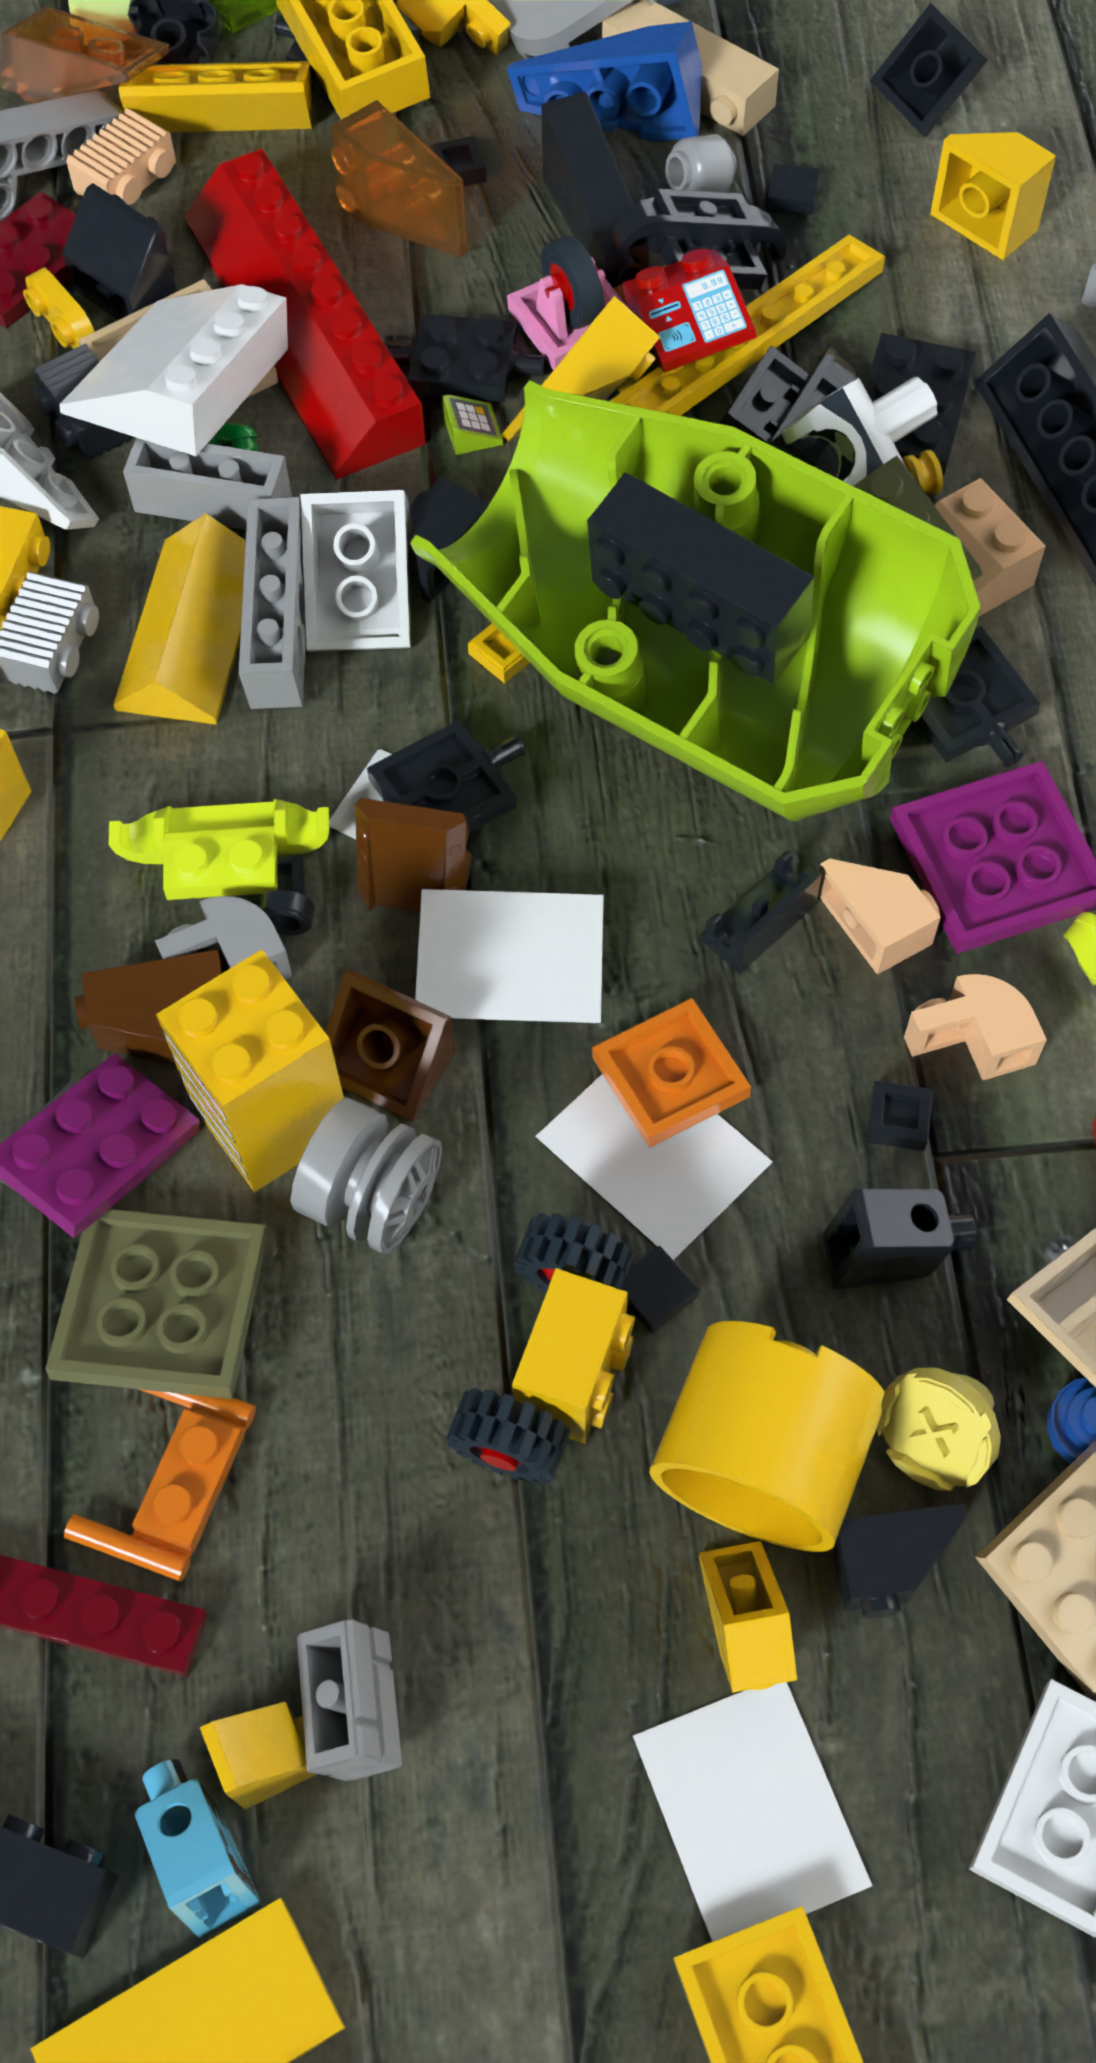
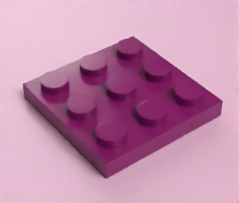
M1043 761L892 807L890 821L924 890L934 898L941 917L940 922L956 954L1096 909V859Z

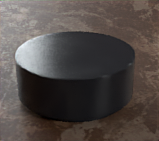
M272 890L261 895L258 907L268 915L278 934L300 935L311 929L315 905L309 898L288 890Z

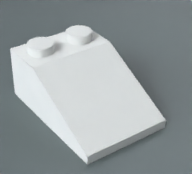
M405 491L300 494L307 652L411 648V535L409 501Z

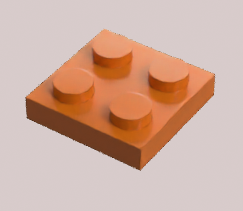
M693 998L592 1047L593 1060L649 1148L750 1097V1084Z

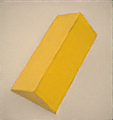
M308 61L132 65L118 87L124 110L129 108L169 133L312 129V70Z
M207 513L164 541L113 704L115 711L217 725L240 646L246 540Z

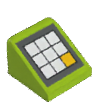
M453 395L442 396L444 421L455 455L503 445V439L491 403Z

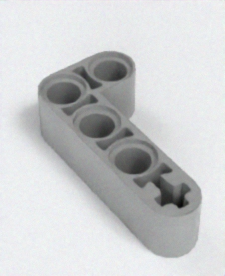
M100 90L0 111V220L7 217L15 207L17 176L67 164L68 155L73 156L75 149L79 150L81 144L86 145L88 139L92 140L94 134L99 135L100 129H105L107 123L112 124L113 118L118 119L119 114H124L125 112Z

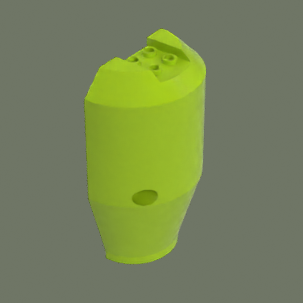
M529 380L524 387V418L513 459L497 493L484 513L459 540L440 550H437L426 539L415 535L410 542L414 552L422 559L437 566L563 697L787 820L798 821L878 794L889 783L891 760L898 751L903 734L911 721L916 722L920 718L930 697L946 696L965 657L977 625L981 606L960 539L733 426L550 390ZM625 472L815 577L809 637L774 684L767 682L759 676L749 677L743 674L733 665L731 660L712 649L710 651L699 649L687 639L684 633L666 623L659 625L652 622L641 612L640 608L621 597L614 599L605 595L592 581L587 520Z

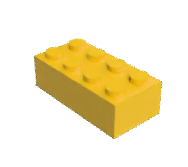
M276 0L280 12L347 131L431 98L425 55L393 0Z

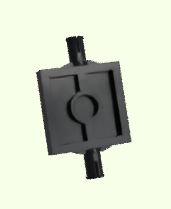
M421 314L417 336L410 346L385 344L397 365L409 366L407 381L417 396L442 398L444 395H453L472 400L505 402L508 385L513 380L515 374L540 375L544 377L545 355L517 354L515 346L517 337L516 321Z
M980 626L974 631L965 657L946 696L930 697L924 712L916 722L946 763L975 747L990 745L1003 766L1010 767L1012 761L1016 764L1021 760L1024 752L1020 750L1008 732L1011 728L1037 715L1040 702L984 628Z
M457 720L367 767L368 780L385 802L463 813L466 823L469 825V832L516 808V795L501 776L500 767L520 756H524L525 748L515 734L501 743L487 748L484 744L475 740L462 722Z

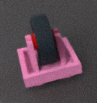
M563 236L555 239L542 249L541 265L543 278L539 282L507 295L509 312L540 353L545 355L546 361L553 370L614 296L628 308L605 279L604 271L602 269L599 270L595 266L593 257H590L584 246L572 236Z

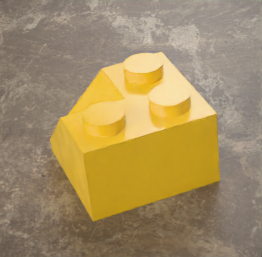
M1019 132L950 134L943 142L930 215L1004 261L1039 229L1056 155Z

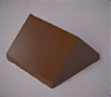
M350 969L344 972L325 1031L326 1035L330 1038L341 1087L413 1121L417 1118L455 1054L451 1016Z

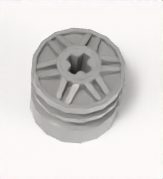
M345 1097L336 1103L326 1114L311 1137L296 1171L290 1201L294 1211L327 1227H335L347 1217L346 1231L349 1238L355 1241H364L367 1238L370 1248L382 1254H390L400 1245L425 1208L440 1167L442 1144L441 1141L425 1134H421L416 1138L415 1129L404 1124H399L386 1136L388 1122L385 1114Z

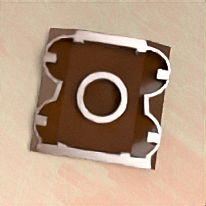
M360 798L355 803L358 891L368 911L378 905L420 912L422 889L466 890L472 865V855L466 850L469 825L466 823L463 813Z

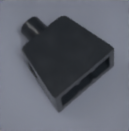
M854 1189L822 1233L833 1289L912 1280L930 1276L951 1251L970 1250L975 1247L977 1228L973 1216L970 1213L948 1215L944 1195L937 1189Z

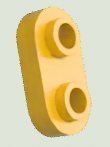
M41 268L26 277L27 289L23 290V295L28 306L37 317L45 316L50 322L55 337L63 347L71 346L75 349L79 347V339L95 332L84 310L49 270Z

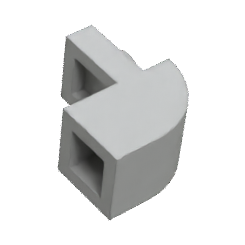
M219 896L201 900L199 902L205 917L204 921L194 925H181L173 929L167 936L155 941L161 959L218 950L222 964L225 963L227 970L262 949L285 980L293 977L286 950L272 921L257 905L241 898Z

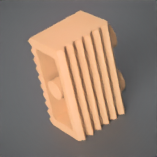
M126 108L124 114L120 113L118 119L113 118L112 124L107 123L105 129H100L99 135L94 134L92 140L88 139L86 145L81 144L80 149H75L73 156L68 155L66 160L73 188L78 196L81 194L83 197L85 189L94 183L111 195H118L128 205L135 203L140 197L141 192L157 178L166 177L171 172L173 165L177 163L171 134L129 108Z

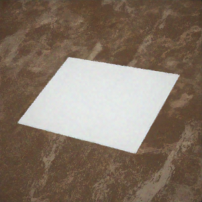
M422 889L415 1000L454 1019L601 1023L603 895Z
M603 1074L535 1136L657 1247L660 1245L672 1260L701 1234L773 1162L718 1114L649 1148Z
M787 1682L775 1684L764 1690H744L633 1735L712 1942L803 1906L805 1913L808 1914L872 1886Z

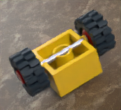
M541 1213L537 1217L533 1216L515 1258L514 1266H516L515 1271L518 1274L524 1275L523 1279L529 1284H539L537 1289L545 1292L546 1295L512 1383L513 1396L504 1393L502 1397L495 1391L487 1389L484 1392L477 1388L464 1391L446 1437L447 1445L451 1449L457 1450V1454L463 1458H472V1463L480 1467L485 1465L492 1468V1472L500 1475L502 1472L509 1474L512 1479L522 1481V1478L530 1483L538 1484L540 1481L548 1484L550 1481L553 1482L568 1438L586 1444L592 1426L600 1429L604 1427L614 1393L611 1392L615 1376L611 1374L612 1369L623 1372L634 1337L630 1335L635 1317L627 1314L628 1292L622 1290L634 1255L633 1252L629 1251L630 1247L626 1243L618 1242V1236L611 1232L604 1234L600 1232L602 1227L593 1223L590 1227L582 1224V1219L572 1216L570 1221L566 1220L562 1214L552 1213L551 1217Z

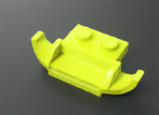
M274 799L273 802L183 808L167 806L146 814L141 819L130 824H123L121 821H109V846L115 854L137 863L164 864L163 890L167 900L264 894L268 891L278 890L277 856L311 852L320 848L328 840L329 807H321L313 812L298 804Z

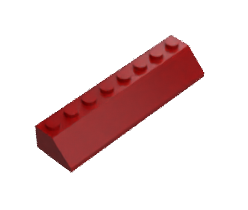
M263 148L219 164L185 214V224L223 288L243 284L260 287L266 292L286 297L288 350L274 365L278 382L335 479L338 480L425 445L422 404Z

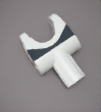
M918 377L911 378L872 402L860 378H857L811 405L781 431V435L787 445L799 438L802 440L807 437H820L828 441L836 450L839 460L836 478L854 486L896 455L905 465L894 442L937 416V402L929 386Z

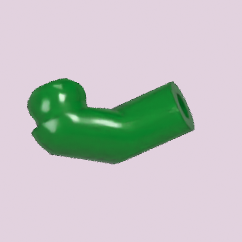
M226 421L207 443L219 446L231 445L232 448L259 451L255 441L258 438L256 431L249 425Z

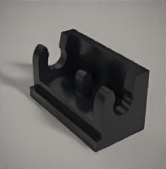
M789 851L781 854L775 860L774 868L722 915L719 913L714 914L706 922L705 930L700 934V940L739 974L816 905L822 874L810 865L799 876L791 866L793 857Z

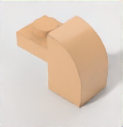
M981 974L957 976L949 1001H946L944 998H936L918 1006L915 1011L911 1012L904 1035L912 1057L966 1042L982 1080L1036 1065L1047 1041L1030 1003L1022 993L1001 979Z

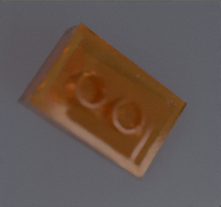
M45 6L2 32V88L20 94V97L26 101L38 103L125 83L169 53V44Z
M378 100L331 125L334 146L331 150V156L337 169L339 184L336 187V193L341 205L347 212H353L367 226L457 257L467 254L463 179Z

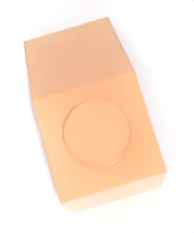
M828 859L820 863L819 873L822 876L818 896L877 975L933 944L941 918L938 906L934 898L926 890H919L909 875L835 859Z

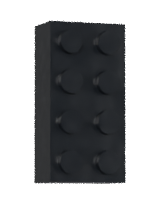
M625 472L588 518L587 526L592 581L605 595L614 599L621 597L640 608L641 612L652 622L659 625L666 623L684 633L687 639L699 649L705 651L712 649L726 657L743 674L749 677L759 676L767 682L774 684L808 639L810 634L814 576Z

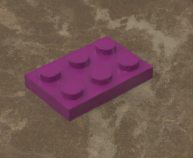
M114 1053L0 1144V1179L75 1239L196 1136L199 1132L200 1119Z

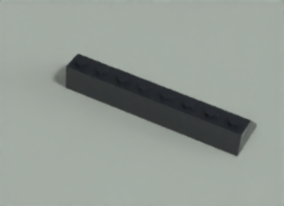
M1049 313L975 380L974 383L1096 587V358L1078 331Z

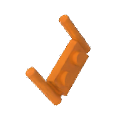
M138 1389L189 1409L183 1410L132 1524L135 1530L130 1535L73 1514L66 1525L64 1538L181 1582L187 1574L191 1556L211 1515L243 1441L244 1434L254 1419L256 1405L234 1397L233 1399Z

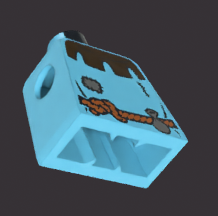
M178 1759L166 1760L150 1768L143 1775L142 1780L151 1801L140 1806L135 1812V1817L169 1909L201 1939L259 1907L262 1903L216 1800L198 1778L188 1780Z

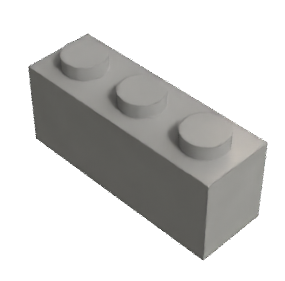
M136 437L123 470L134 512L194 521L207 513L226 527L242 530L247 529L249 499L292 497L285 456L207 444L197 456H193Z

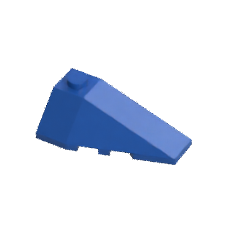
M692 21L647 26L510 63L507 67L519 111L541 116V104L585 91L602 130L614 132L616 127L640 132L641 139L654 142L681 140L682 138L699 135L702 62Z

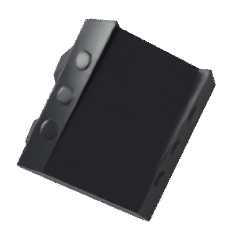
M132 0L129 5L128 17L134 30L131 38L127 39L122 45L120 58L123 64L119 76L124 78L132 65L212 63L226 15L206 0Z

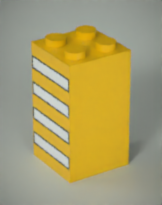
M261 949L156 1014L193 1108L254 1193L299 1164L311 1137L322 1119L336 1103L344 1099L330 1038Z

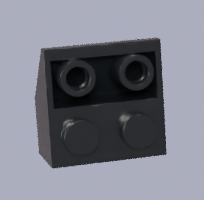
M94 183L90 184L85 189L62 251L72 289L119 320L176 293L174 270L169 261L165 243L166 234L161 225L150 216L145 217L128 206L118 195H111Z

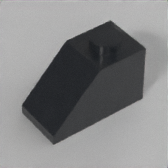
M441 476L427 491L420 492L411 505L410 516L413 538L415 535H418L429 541L437 550L446 548L471 529L489 504ZM415 553L421 597L430 603L450 580L437 566L422 559Z
M965 1504L844 1519L833 1547L844 1611L861 1609L863 1618H881L900 1613L902 1611L900 1604L908 1603L967 1517Z

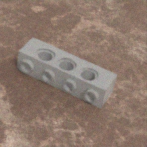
M300 497L249 499L239 676L250 709L303 707L306 623Z

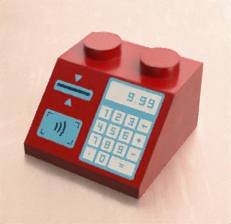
M714 249L690 251L682 257V261L666 267L653 266L643 269L636 274V278L622 283L628 308L660 336L649 352L655 357L654 361L664 373L757 338L754 324L731 268Z

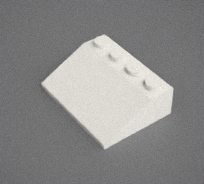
M240 284L157 301L59 404L60 413L197 456L288 350L286 297L266 292L260 287Z

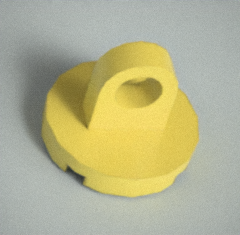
M914 1368L898 1376L885 1390L881 1401L882 1415L877 1426L878 1436L880 1437L882 1433L884 1434L885 1441L890 1447L886 1453L894 1465L915 1482L942 1491H952L955 1486L967 1485L966 1488L979 1482L998 1458L1001 1440L997 1419L992 1410L995 1404L993 1395L986 1386L976 1379L966 1375L950 1373L939 1368Z

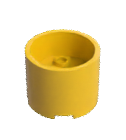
M721 1321L711 1324L701 1341L649 1471L651 1478L664 1492L684 1506L744 1535L774 1545L801 1551L822 1552L832 1549L882 1415L881 1401L885 1393L883 1388L861 1367L827 1347L820 1346L815 1354L811 1350L785 1340L774 1341L776 1335L774 1328L762 1324L743 1321Z

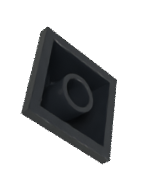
M930 3L870 81L913 127L926 137L986 64L988 58L983 48L955 20Z

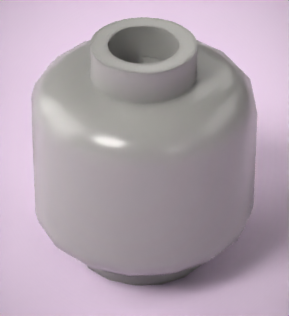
M717 134L682 138L675 143L666 160L665 172L667 182L673 190L726 193L733 182L737 162L735 154L727 141Z

